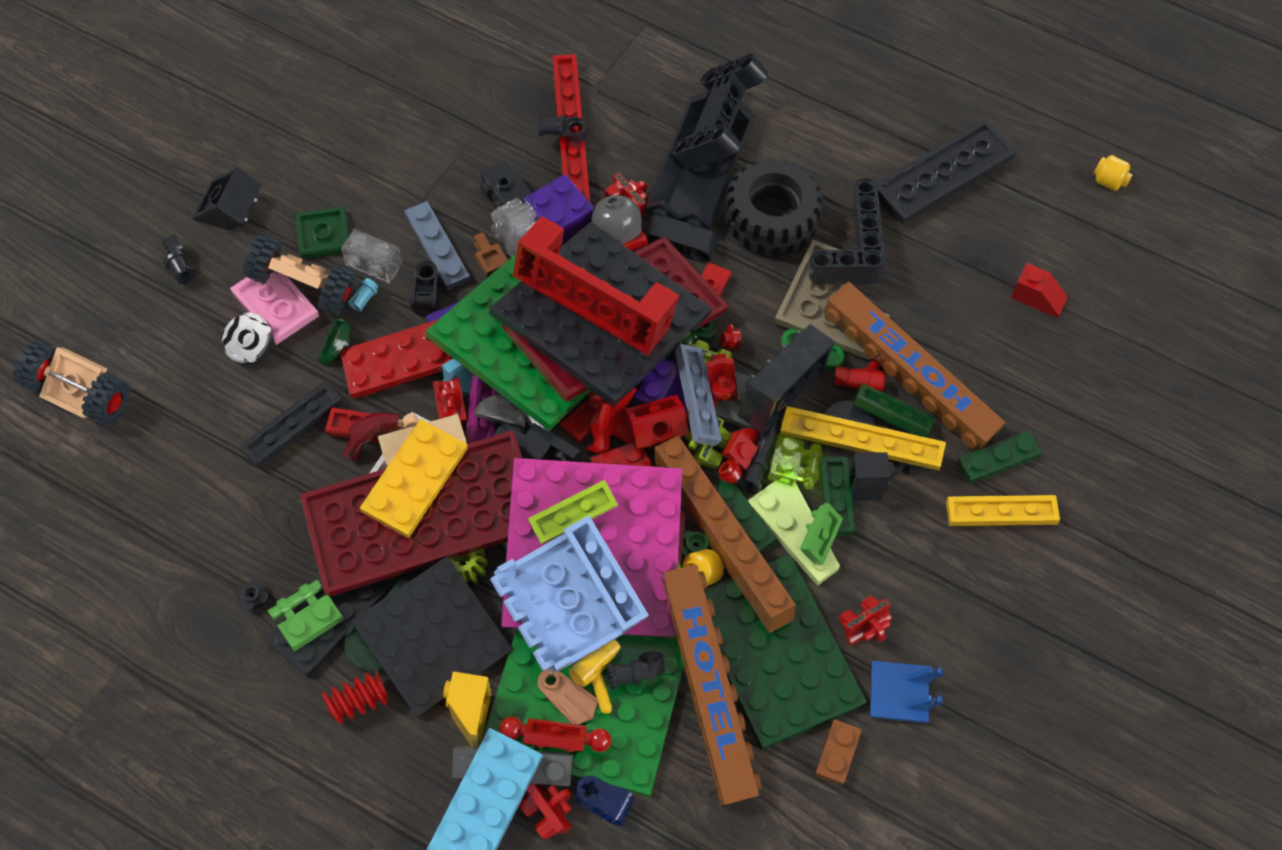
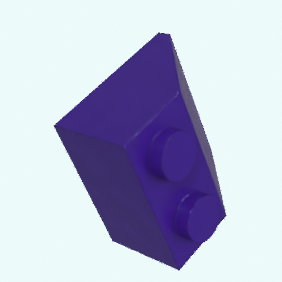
M663 359L645 377L635 396L634 406L677 395L684 406L686 415L687 408L678 364Z

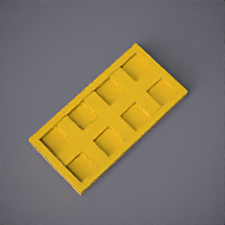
M420 419L361 505L360 511L409 538L467 451L468 444Z

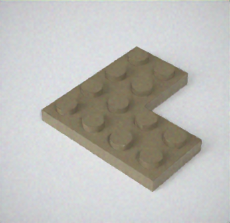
M812 240L780 306L774 323L788 329L801 331L811 324L836 341L834 345L839 346L842 350L871 360L862 347L855 341H851L845 332L836 324L831 323L823 313L827 301L845 284L820 285L813 283L809 279L810 256L813 252L818 250H839Z

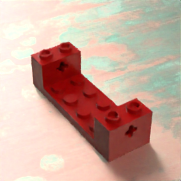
M541 216L518 241L513 277L648 356L670 329L679 295L657 282L640 302L633 299L630 295L624 294L606 281L600 280L585 269L576 266L559 255L564 228Z

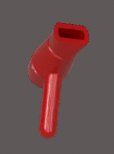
M875 359L866 368L848 369L836 366L834 386H847L859 390L862 383L882 392L886 385V376L883 371L878 370L881 365Z

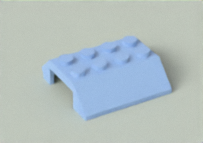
M589 515L565 528L563 535L516 562L511 559L497 567L498 569L494 571L495 576L490 579L500 597L508 596V599L503 603L514 622L522 620L523 624L518 629L529 648L537 646L538 650L533 652V655L543 671L550 669L552 674L574 664L588 654L608 644L649 616Z

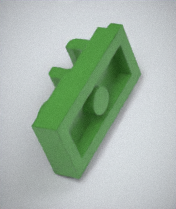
M824 503V505H820L818 510L812 511L813 523H808L805 526L808 531L800 550L814 565L824 564L843 520L829 503Z

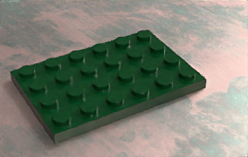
M791 555L768 563L796 604L794 620L771 633L766 629L733 578L704 589L706 600L711 599L714 607L715 616L711 617L714 628L718 627L721 633L722 644L719 645L721 655H726L729 662L730 673H726L729 684H734L738 702L761 750H765L864 707L867 703Z

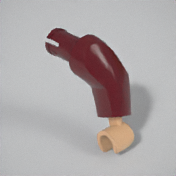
M374 413L358 419L349 428L351 437L346 448L343 450V455L348 459L353 450L354 452L350 460H359L366 443L373 441L379 435L399 431L400 427L406 429L415 426L418 422L417 416L410 413L403 419H400V414Z

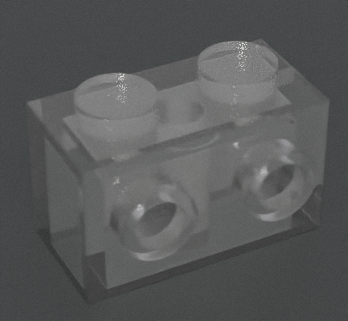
M353 229L341 247L346 265L388 283H391L402 265L399 247L356 229Z

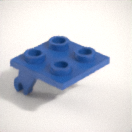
M872 661L870 718L928 723L929 710L943 704L942 696L932 698V695H929V683L935 678L942 677L943 669L932 670V667Z

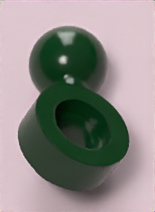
M712 320L694 330L680 344H694L697 340L706 343L711 342L717 330L715 322Z

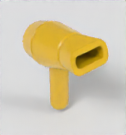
M615 639L578 660L569 668L572 680L579 686L585 687L589 683H593L600 710L604 714H609L612 706L602 671L621 648Z

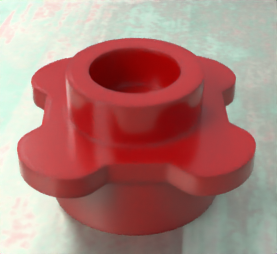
M728 324L726 331L722 332L720 336L721 346L725 347V350L730 352L738 350L742 344L741 332L739 329H734L732 324Z

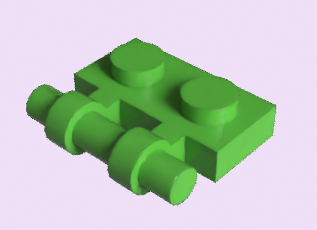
M318 579L309 585L305 583L300 586L298 592L287 599L281 598L276 601V606L268 610L273 620L283 614L287 620L277 626L293 651L298 650L344 620L328 595L318 600L314 596L323 589ZM306 600L309 606L294 614L292 608Z

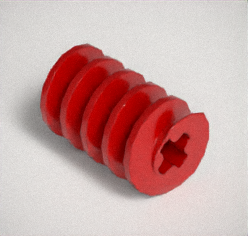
M377 669L376 678H373L369 673H365V683H362L357 677L354 678V688H351L347 682H344L342 693L336 687H333L332 697L330 698L325 692H321L331 718H334L340 725L343 724V714H346L351 720L354 719V709H357L362 715L365 714V704H368L373 710L376 709L377 699L383 705L387 704V693Z

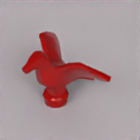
M633 388L615 407L611 406L593 391L588 393V403L595 408V414L590 424L595 441L592 445L586 447L588 452L597 454L608 452L609 437L611 435L617 436L626 443H633L625 409H627L629 401L637 391L636 388Z

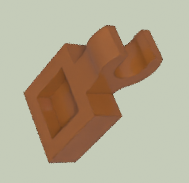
M482 232L474 236L476 241L474 245L478 250L475 253V258L486 277H489L508 259L499 244L496 243L491 246Z

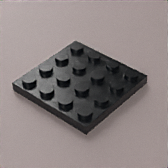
M448 556L351 620L352 625L416 718L444 699L446 681H451L453 672L478 675L513 650Z

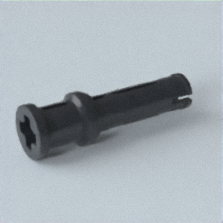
M779 418L774 426H771L764 434H761L757 444L758 449L752 457L744 476L738 480L739 487L744 491L759 493L762 489L761 481L764 474H767L769 471L768 459L783 423Z

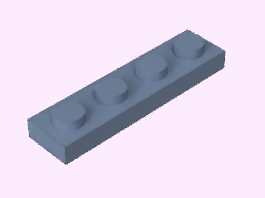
M426 201L404 210L405 216L430 261L436 264L439 277L446 290L449 291L470 282L467 270L429 203Z
M680 344L674 350L694 443L716 446L722 440L702 348Z

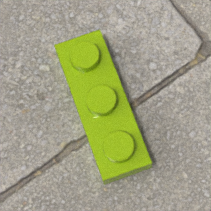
M603 480L528 518V521L542 546L563 535L565 528L589 515L593 520L618 507V504L606 481Z

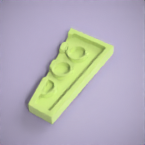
M790 471L748 500L775 538L817 586L839 570L840 565L831 548L823 565H814L800 550L808 531L805 526L808 523L812 524L814 518Z

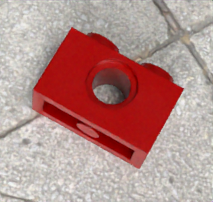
M677 395L625 409L630 436L637 449L650 448L657 443L668 441L676 436L689 435L685 409Z

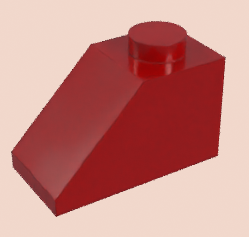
M1026 263L1011 299L1058 318L1068 296L1050 272Z

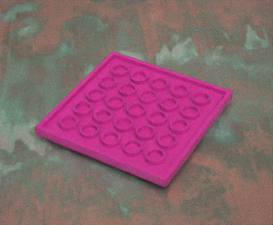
M514 458L506 562L511 559L516 562L542 547L528 518L605 480L618 507L592 521L649 615L623 635L674 638L675 630L661 576L664 572L678 568L682 469ZM507 595L504 596L503 602L508 599ZM503 603L501 627L518 629L523 624L522 620L514 622Z

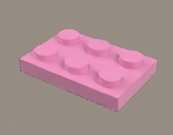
M275 270L264 284L245 278L230 288L232 294L248 312L258 314L270 323L274 334L273 342L276 345L319 317L318 311L286 275Z

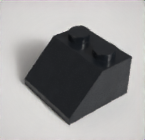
M238 167L212 179L192 219L226 230L243 226L249 218L248 211L259 198L257 193L261 184Z

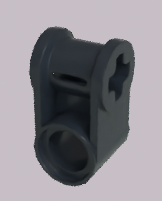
M423 260L414 269V280L410 297L411 310L432 308L433 311H438L440 286L438 269L434 262ZM425 275H432L429 278H423Z

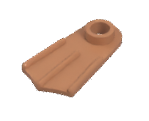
M547 669L539 675V689L571 724L580 725L593 719L598 705V700L595 696L559 671L552 674L551 670ZM548 677H554L556 683L548 685L545 680Z

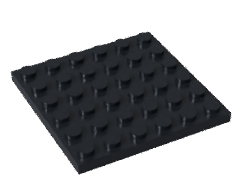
M590 222L561 247L559 255L576 266L585 269L600 280L606 281L624 294L630 295L638 302L643 299L656 282L679 295L670 329L649 355L642 353L522 281L492 305L489 310V315L505 327H509L526 340L528 344L611 406L615 407L710 315L712 308Z

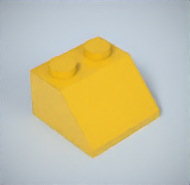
M453 672L451 681H446L443 698L446 699V707H449L452 719L471 747H480L492 696L489 679L483 676Z

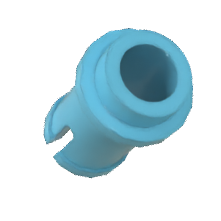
M368 278L360 281V287L347 302L351 308L358 312L363 310V307L372 295L376 296L378 293V285Z

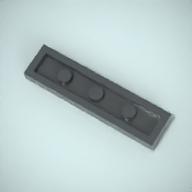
M455 746L453 748L452 778H464L479 747ZM539 752L544 756L530 783L570 786L572 783L573 754Z

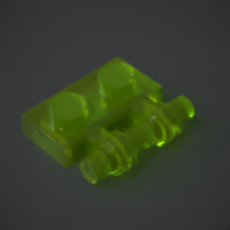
M778 434L767 479L794 487L797 479L804 482V488L813 489L814 484L819 478L818 465H820L821 457H823L821 445L814 443L809 451L804 450V441ZM800 462L807 464V467H800Z

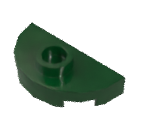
M342 318L335 319L317 362L324 366L329 364L342 349L348 346L350 338H348L350 324Z

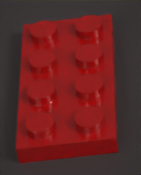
M438 320L342 349L340 353L352 399L442 372V365L452 360L451 356L425 337L426 330Z

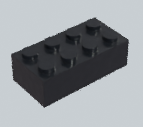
M811 324L803 331L798 330L788 345L784 344L780 347L773 360L768 359L757 375L752 374L744 385L746 392L739 401L741 407L738 416L764 434L786 411L787 406L790 407L823 374L836 341Z

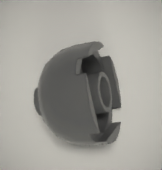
M614 195L602 199L596 204L591 215L594 225L615 240H619L621 244L633 240L642 230L640 210L630 198Z

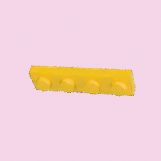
M1056 495L948 497L946 500L949 526L1057 525L1060 521Z

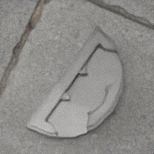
M493 395L482 400L476 406L473 416L503 424L507 422L517 428H525L524 414L521 415L517 406L502 395Z

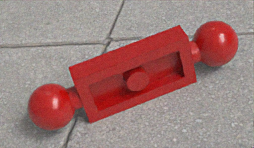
M514 716L505 718L500 724L501 734L513 740L524 736V743L532 744L535 747L549 746L571 752L576 750L583 751L585 744L589 745L593 751L601 753L608 750L612 743L610 733L602 728L587 733V726L533 718H529L527 724H522L521 720Z

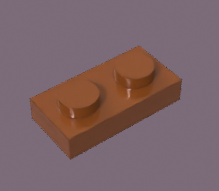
M834 719L815 776L843 786L862 729Z

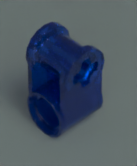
M591 775L583 777L578 782L575 795L580 807L617 826L623 825L635 800V796L629 791L613 786ZM589 788L594 789V794H591L590 798L586 797L585 791L587 792Z

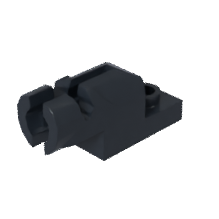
M504 422L493 435L513 430L523 459L549 460L553 456L555 461L580 462L579 449L536 423L526 432Z

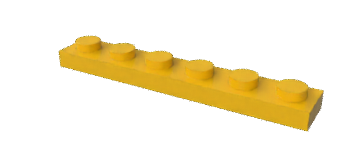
M789 406L786 408L780 432L782 435L860 453L887 452L888 459L934 470H940L946 442Z

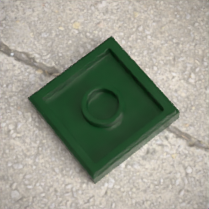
M345 206L295 213L301 259L351 252Z

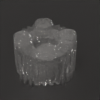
M519 198L513 199L491 213V218L495 223L491 226V230L497 239L502 237L503 242H505V249L511 257L516 254L518 241L536 223L535 217H537L536 211L533 210L529 202L522 204Z

